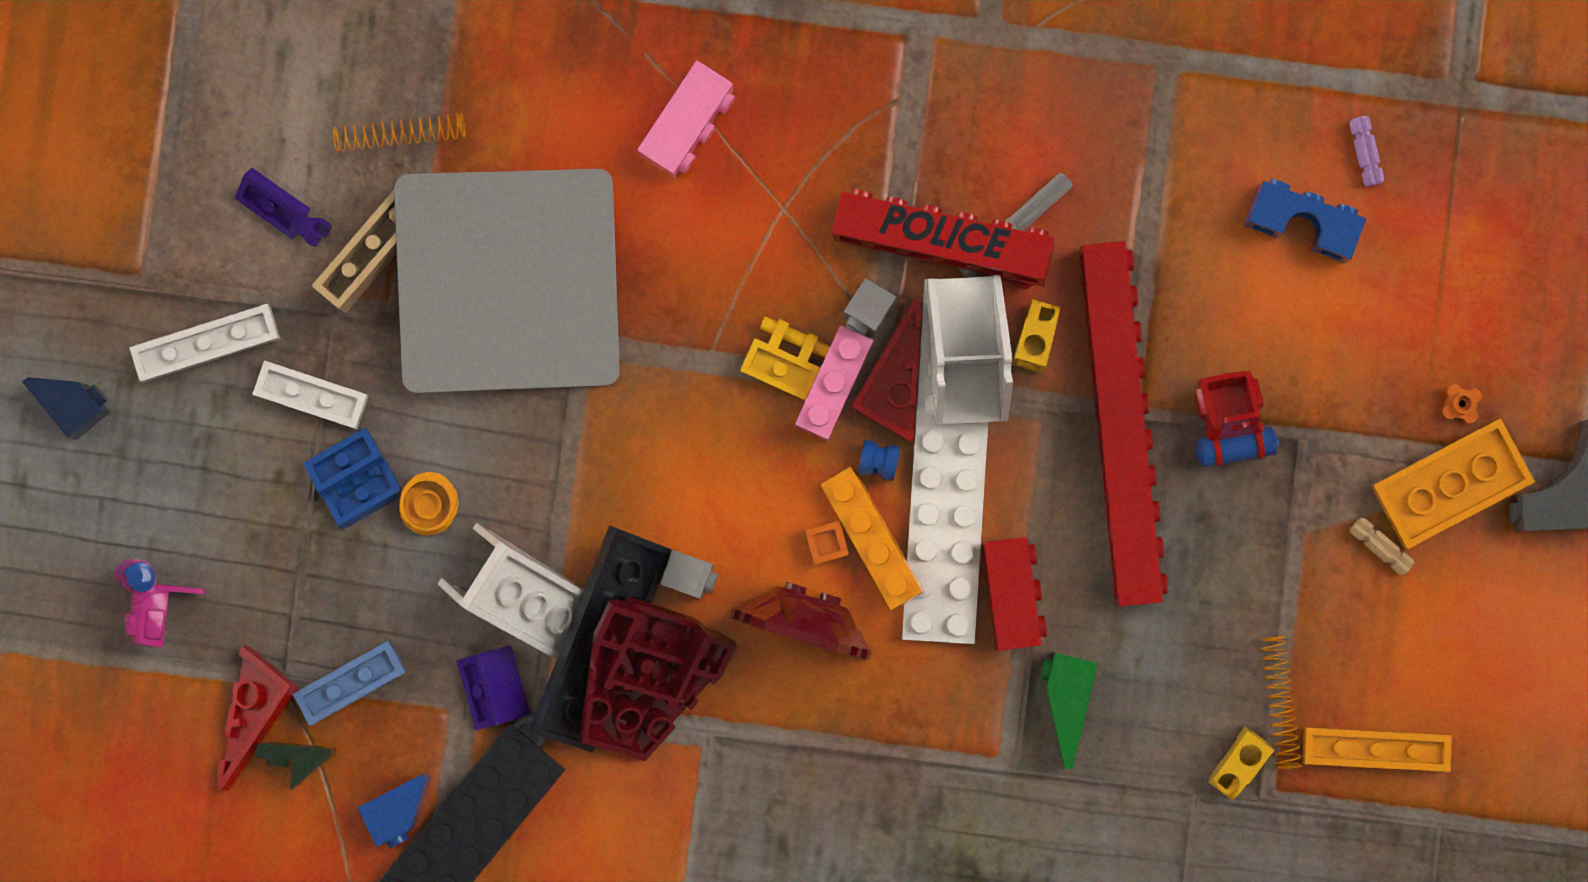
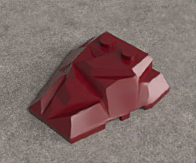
M786 582L784 588L774 587L731 610L729 618L739 620L751 626L834 652L865 660L870 659L871 650L861 632L857 630L851 614L846 607L840 606L842 598L821 592L819 599L805 595L806 587Z
M627 597L625 601L619 599L609 601L593 633L580 732L581 742L646 761L676 728L673 722L687 707L692 710L699 702L696 696L709 682L715 685L722 677L737 644L720 632L704 627L699 620L691 616L632 597Z

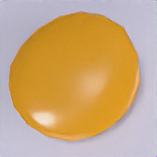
M425 472L415 475L403 488L399 500V513L405 526L414 533L423 536L436 535L445 531L452 524L457 514L459 504L457 491L452 483L439 473Z

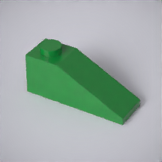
M1052 652L1050 659L1044 658L1040 679L1045 680L1044 691L1061 765L1066 769L1073 770L1098 663Z

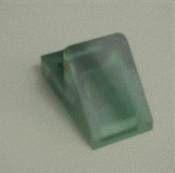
M263 741L257 743L256 758L266 759V765L288 767V762L292 761L290 790H293L336 755V747Z

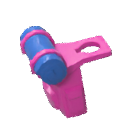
M125 560L114 569V578L118 579V583L124 590L131 592L132 610L129 613H125L124 622L126 635L131 636L134 645L163 647L169 591L205 595L206 589L156 584L155 570L149 563L142 560Z

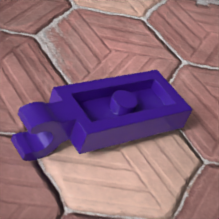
M251 168L244 174L234 199L292 240L297 235H300L306 243L317 247L322 236L324 238L328 237L332 228L329 222L322 218L308 217L309 207L254 168Z

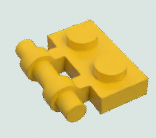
M765 316L760 330L772 335L769 343L767 344L755 338L740 372L806 401L820 371V367L809 363L808 360L812 353L825 359L831 345L819 341V336L809 332L806 335L789 327L790 323L779 319L777 322ZM782 340L802 348L798 357L778 349Z

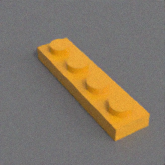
M850 466L820 484L890 610H895L924 593L855 468Z
M1304 727L1302 763L1450 772L1452 735Z

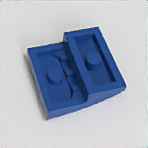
M366 427L303 463L318 493L324 498L338 527L342 530L399 498L403 490Z

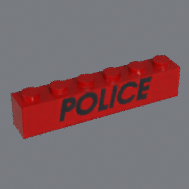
M852 189L851 193L841 192L831 232L834 241L987 275H1001V278L1045 287L1055 244L1054 237L1048 236L1049 232L1043 229L1029 227L1027 231L1013 229V224L1006 221L992 220L991 224L977 221L978 217L973 214L957 212L956 216L942 213L943 210L941 208L923 204L921 208L907 206V201L896 197H887L886 201L874 199L871 193L858 189Z

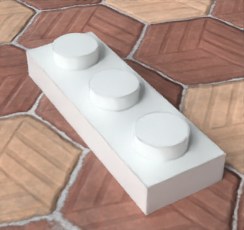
M265 360L252 394L354 429H358L369 397L367 394Z

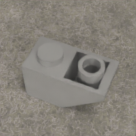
M865 278L843 312L842 319L847 321L845 327L863 336L867 333L874 337L895 302L896 296Z
M672 550L660 584L703 599L705 593L712 594L719 574L712 572L714 564Z

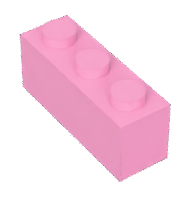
M696 60L637 149L639 156L674 179L679 172L685 174L696 158L692 152L698 143L705 144L714 132L716 126L712 122L720 112L724 115L735 99V96L732 95L734 91L733 83Z
M840 325L795 423L796 428L828 442L872 346V339Z

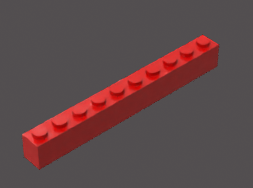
M1126 241L1082 245L1079 248L1115 606L1163 602L1162 595L1168 594L1166 573H1160L1159 559L1164 558V545L1162 537H1156L1155 523L1160 522V507L1158 501L1152 500L1151 487L1157 484L1155 466L1149 465L1147 451L1153 450L1151 429H1145L1144 415L1149 414V401L1147 393H1141L1140 379L1145 378V363L1143 357H1138L1136 343H1141L1142 333L1140 322L1134 321L1133 307L1138 306L1136 285L1130 286L1129 271H1134L1132 249H1126Z

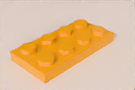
M1499 418L1371 485V488L1403 548L1407 550L1535 483L1502 419Z

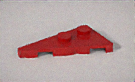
M915 298L851 406L855 411L910 443L914 438L922 303Z
M242 646L239 651L238 657H243L239 682L234 681L233 702L229 707L224 737H229L225 760L219 761L217 772V787L225 791L231 789L298 688V686L250 646Z

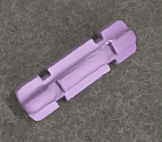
M1368 116L1354 118L1350 121L1349 125L1352 135L1356 136L1353 142L1359 166L1364 169V172L1361 173L1363 183L1366 187L1379 185L1384 182V174L1382 168L1378 167L1380 158L1375 137L1370 134L1372 130L1370 118Z

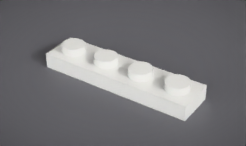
M264 304L129 348L139 381L144 383L281 338L271 306Z

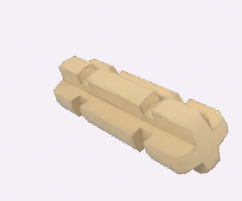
M1359 518L1351 526L1350 533L1359 541L1364 540V545L1385 563H1391L1390 567L1399 575L1406 574L1413 566L1414 560L1405 552H1399L1400 548L1381 531L1372 529L1374 525L1367 519Z

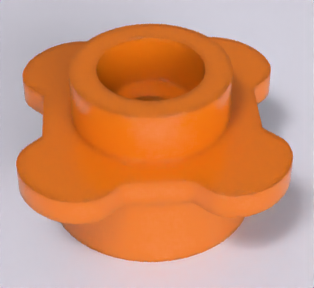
M1457 384L1450 385L1446 390L1447 398L1442 409L1443 416L1446 419H1463L1468 424L1475 422L1478 419L1476 409L1478 402L1482 399L1481 392L1476 388L1466 390L1461 389ZM1461 400L1465 402L1464 407L1459 406Z

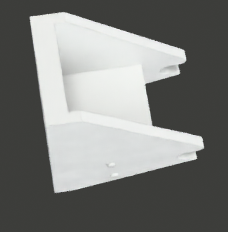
M1001 275L928 279L927 293L935 425L1007 422L1013 387L1011 374L1012 352Z
M476 523L473 529L491 543L495 549L467 592L456 585H451L443 578L440 579L438 585L469 612L557 660L584 589L499 535Z

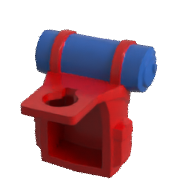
M1250 371L1224 373L1200 379L1197 390L1194 393L1199 419L1205 421L1206 437L1198 439L1195 454L1202 468L1210 466L1220 467L1224 464L1251 459L1259 460L1264 459L1265 456L1277 454L1279 440L1275 430L1271 426L1264 427L1261 421L1260 409L1264 406L1263 396L1258 379L1253 378Z

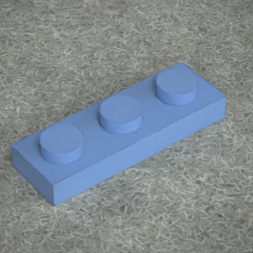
M389 640L293 694V697L309 726H312L407 673V670Z

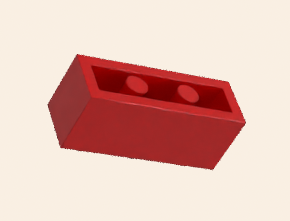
M1027 537L981 543L996 650L1002 651L1042 645L1041 637H1047L1044 615L1038 616L1036 601H1042V593L1039 579L1033 580L1031 565H1037L1034 543L1028 544Z

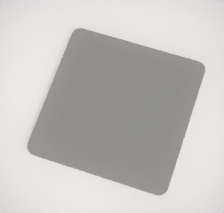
M603 169L427 173L405 174L397 179L394 186L401 364L402 381L406 389L414 393L602 386L610 385L618 379L620 365L613 180L607 171Z

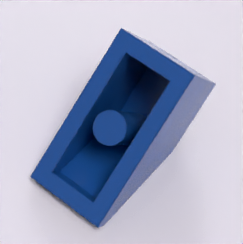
M428 772L357 807L376 847L386 843L390 849L409 839L406 832L415 827L431 779Z

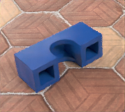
M1270 179L1269 182L1263 181L1258 186L1244 223L1245 227L1278 238L1284 233L1290 218L1302 217L1307 219L1315 229V240L1311 251L1342 263L1352 259L1366 218L1357 215V209L1344 204H1338L1337 207L1323 203L1325 198L1312 192L1304 191L1303 195L1291 191L1289 184L1276 179Z

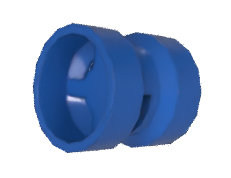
M864 440L858 475L870 476L876 473L883 480L894 481L900 446L889 444L886 447L879 448L875 441Z

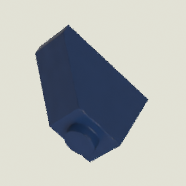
M27 377L22 381L67 438L77 440L110 413L104 405L108 401L107 398L94 384L89 387V385L80 382Z

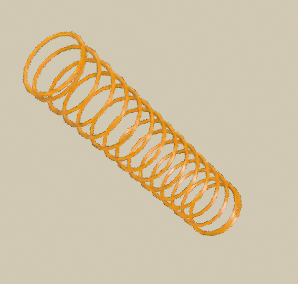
M458 113L456 114V117H457V133H456V138H455L454 135H453V132H452L451 123H450V119H449V114H447V138L445 139L444 134H443V130H442V126H441V122H440V116L438 115V138H437V140H436V139H435V136H434V133H433L430 116H428V122H429V136H428V141H427L426 138H425V135H424V132H423V128H422L421 118L419 117V141H418V142H417V140H416V138H415V134H414L413 126H412V121H411V118H410V119H409V120H410V141H409V143L407 142L406 137H405V133H404V129H403V124H402V119H400V126H401L400 144H398V142H397V139H396V136H395V132H394L393 122H392V120H391V144H390V145L388 144V141H387V138H386V135H385L383 121H381V124H382V143H381V146L379 145V143H378V141H377V137H376L375 129H374V123L372 122V130H373L372 147H370V145H369V143H368L367 136H366V132H365V126H364V123H363V124H362V125H363V147H362V148L360 147L359 142H358V139H357L356 130H355V124H353V129H354V146H353V149H351V147H350V145H349L348 138H347V133H346V126L344 125V135H345L344 150H342L341 147H340L337 128H336V126H334V127H333L334 146H335V150H336L337 153L339 152V149H340L342 152H344L345 149H346V141H347V144H348L349 149H350L351 151H353V150L355 149V144H356V142H357V145H358L359 149L363 150V149H364V146H365V139H366V143H367L368 147H369L370 149H372L373 146H374V137H375L376 143H377V145H378L379 148H381V147L383 146L384 138H385L386 144H387L389 147H391V146H392V143H393V135H394V139H395L396 144H397L398 146H400L401 143H402V133H403V136H404V139H405L406 144L409 145V144L411 143L412 134H413V137H414L415 142H416L417 144H419V143H420V140H421V131H422V135H423V138H424V140H425L426 143H428L429 140H430V131L432 132V136H433L434 140H435L436 142H438L439 136H440V130H441V133H442V136H443L444 140L447 141V140H448V137H449V127H450V131H451V134H452L453 139L456 140V139L458 138V129H459V128H460V132H461L462 137L465 139V138H466V131H465L464 117H463V114L460 113V120H459V115H458ZM335 136H336V140H337V144H338V150H337V147H336Z
M1286 636L1262 638V639H1259V641H1279V642H1283V643L1261 648V649H1260L1261 651H1286V652H1283V653H1280V654L1263 657L1262 660H1283V661H1286V662L1279 663V664H1275V665H1271V666H1266V667H1263L1262 669H1264V670H1288V671H1286V672H1282V673H1278V674H1274V675H1270V676L1264 677V679H1286V680H1288V681H1285V682H1282V683H1278V684H1273V685L1266 686L1265 688H1266V689H1291V690H1288V691H1285V692H1281V693H1277V694H1273V695H1268V696H1266L1267 698H1289V699H1291V700H1288V701H1285V702L1268 705L1267 707H1269V708H1293V709L1288 710V711L1271 714V715H1269V717H1292V718H1294V719H1291V720H1288V721L1279 722V723H1274V724H1271L1270 726H1271V727H1296V728L1291 729V730H1287V731H1283V732H1278V733L1271 734L1272 736H1294V737H1296V738L1291 739V740L1273 743L1272 745H1274V746H1280V745L1298 746L1297 748H1294V749H1290V750H1286V751H1281V752H1276V753H1274V755H1297V756H1299V757L1294 758V759L1276 762V763H1275L1276 765H1281V764H1290V765L1278 766V767H1276L1275 769H1292V768L1302 767L1303 765H1302V764H1299V763H1285V762H1289V761H1293V760L1299 759V758L1301 757L1300 754L1285 753V752H1290V751L1296 750V749H1298L1300 746L1297 745V744H1282V743H1286V742H1290V741H1293V740L1298 739L1299 736H1297V735L1282 734V733H1287V732H1290V731H1294V730H1296L1298 727L1295 726V725H1279V724L1291 722V721H1293V720L1296 719L1295 716L1279 715V714H1284V713L1291 712V711H1293L1295 708L1292 707V706H1276V705H1280V704H1284V703H1288V702L1293 701L1294 698H1292V697L1276 696V695H1281V694H1285V693L1291 692L1293 689H1292V688H1289V687H1273V686L1285 684V683H1288V682L1291 681L1290 678L1274 677V676H1278V675H1282V674L1288 673V672L1290 671V669H1287V668H1270V667L1279 666V665L1288 663L1289 660H1287V659L1271 658V657L1283 655V654L1287 653L1288 651H1287V650H1284V649H1267V648H1272V647H1276V646H1280V645L1285 644V643H1286L1285 640H1275V639H1283V638H1286Z

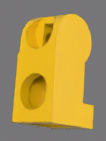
M1034 299L1031 300L1011 365L1040 374L1043 373L1047 366L1060 307Z
M1244 726L1238 734L1237 740L1212 772L1208 783L1229 799L1234 800L1245 786L1252 781L1275 750L1271 744Z

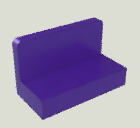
M511 646L456 660L475 730L529 715L528 704Z

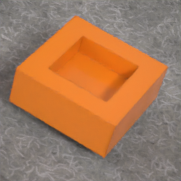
M839 520L804 530L814 565L849 555Z

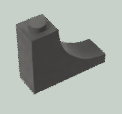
M1588 420L1581 421L1580 438L1576 452L1563 473L1539 490L1513 496V502L1508 507V516L1510 523L1514 524L1515 532L1588 529Z

